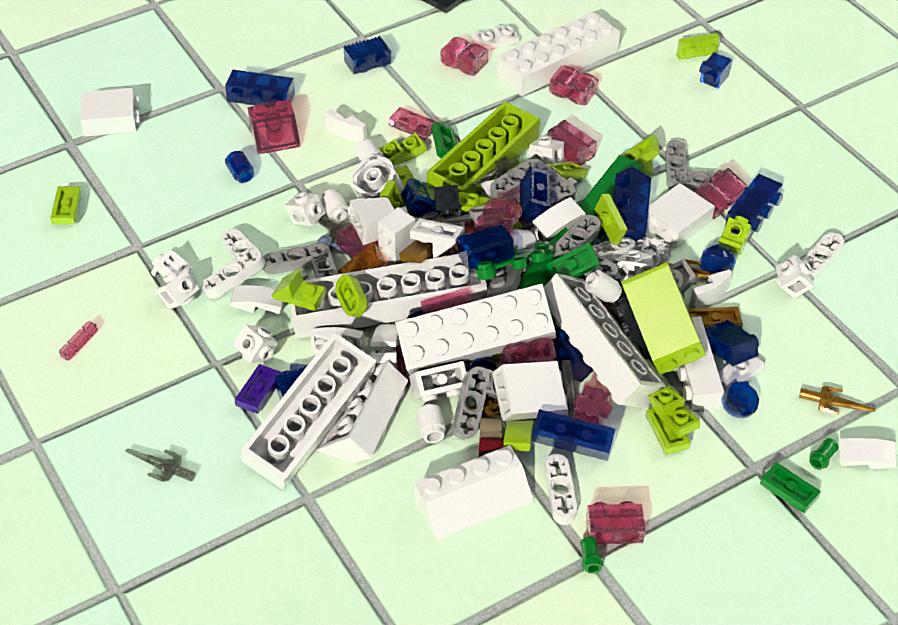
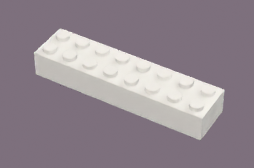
M479 250L426 259L422 263L408 262L344 273L357 278L367 298V309L358 318L345 314L335 293L336 282L343 274L303 280L325 287L326 295L316 311L290 304L296 338L310 336L312 329L326 327L354 329L395 322L488 298L486 280H477L475 271L477 263L481 262Z

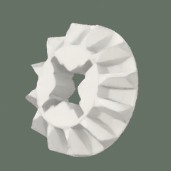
M645 236L643 240H638L634 247V250L650 254L653 266H659L662 262H667L671 256L670 244L665 243L664 239L657 240L655 236L652 239Z

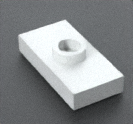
M744 350L718 372L723 389L734 395L764 369L765 363L747 350Z

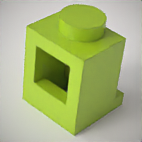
M735 216V219L729 217L724 231L719 238V247L742 255L752 231L751 225L748 224L749 221L741 216ZM733 229H736V230H739L740 232H739V234H736V235H735V234H732L731 231H732Z

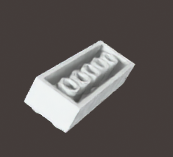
M595 11L497 55V76L521 97L618 52L620 31Z
M556 273L543 287L549 310L556 318V324L568 334L570 343L579 349L583 355L584 362L594 369L597 373L598 381L608 388L611 392L610 396L618 405L647 407L650 404L648 395L665 388L664 383L601 301L586 291L585 280Z
M543 284L395 322L409 375L414 372L461 361L467 362L556 338Z
M334 332L241 449V461L284 490L374 373L376 360Z

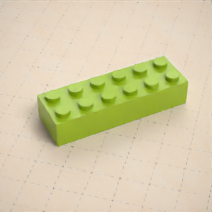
M504 101L426 172V192L434 195V187L458 185L459 192L481 194L482 182L495 180L511 162H514L530 147L529 144L539 138L540 118Z

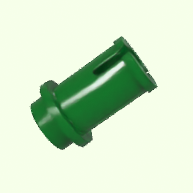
M831 438L824 439L820 447L810 454L809 462L811 466L818 470L827 468L830 458L839 449L838 443Z
M595 537L583 538L580 541L583 554L581 565L587 573H598L601 571L604 562L599 555L597 539Z

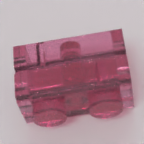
M565 119L547 132V136L551 137V139L564 142V159L567 162L572 161L582 166L596 155L597 141Z
M624 501L620 504L596 502L592 505H587V536L595 537L598 544L643 543L645 521L642 504Z

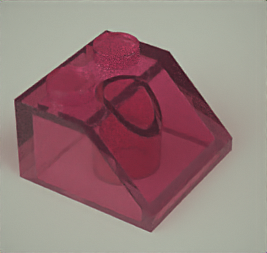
M290 100L247 107L249 126L258 155L301 147L295 114Z

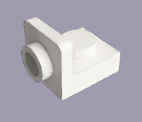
M170 249L165 255L160 253L152 263L154 268L151 274L155 277L158 273H161L165 277L174 270L180 272L185 269L189 273L192 266Z

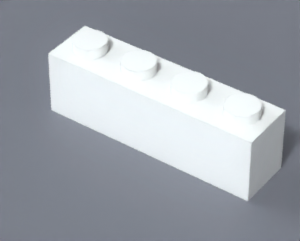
M701 316L691 317L707 356L678 367V379L680 382L683 381L684 385L683 397L685 401L689 402L691 411L721 408L724 390Z

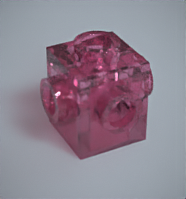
M585 386L582 394L578 393L574 401V423L599 431L604 418L608 419L612 411L613 405L609 404L610 393L600 388Z

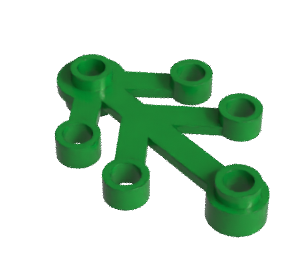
M539 242L534 244L535 247L532 249L516 251L515 246L501 248V257H497L495 252L483 254V262L477 263V268L475 269L477 280L492 279L496 277L495 269L512 264L513 269L525 268L530 257L532 262H542L552 258L553 251L555 250L554 246L549 245V242Z

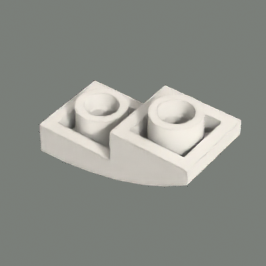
M495 25L492 32L474 31L472 39L478 50H488L514 44L519 41V36L513 26Z
M332 108L325 111L326 129L344 139L358 143L367 139V127L363 121L358 120L353 115L344 118L343 115L337 113Z
M570 197L545 211L533 220V224L549 241L565 227L567 229L571 228L586 213Z
M731 270L716 272L709 276L706 285H700L692 289L690 307L692 309L704 308L724 295L729 289L732 275Z
M243 285L234 286L230 306L253 313L255 307L279 314L283 301L272 298L271 295L275 290L273 288Z
M379 324L373 334L371 347H379V351H394V347L401 345L396 324Z
M326 327L312 329L310 332L311 347L317 351H320L334 332L363 351L364 349L363 331Z
M871 438L839 439L841 466L869 465L870 469L897 468L896 442Z

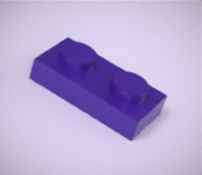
M258 364L235 398V406L258 414L282 379L281 371Z

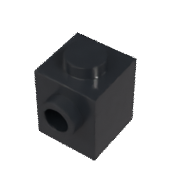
M458 185L434 187L436 211H441L442 215L456 214L455 209L460 208Z

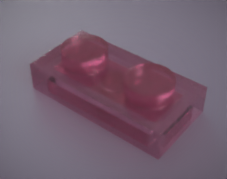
M401 107L388 119L389 126L411 135L416 132L424 140L432 133L431 126L435 123V120Z
M468 288L424 300L420 303L425 315L472 301Z

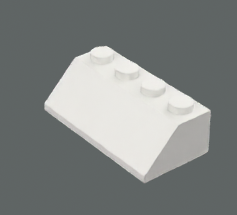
M388 361L375 366L374 373L322 439L317 450L322 454L352 463L372 458L377 451L376 446L380 438L386 432L389 419L395 414V407L405 393L404 388L408 380Z
M510 445L414 482V502L437 542L533 503V497L523 466Z

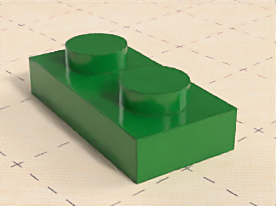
M435 121L431 126L437 156L442 158L457 143L453 128Z
M588 242L549 262L546 266L552 278L556 273L578 278L601 266L592 245Z
M777 462L761 478L760 485L804 514L816 502L821 493L820 490Z

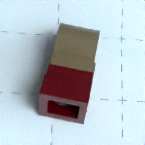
M501 418L480 419L478 457L483 456V452L491 453L503 448Z

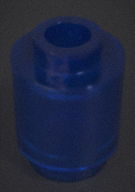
M233 151L228 154L225 159V165L233 178L239 183L249 182L254 176V168L244 152Z

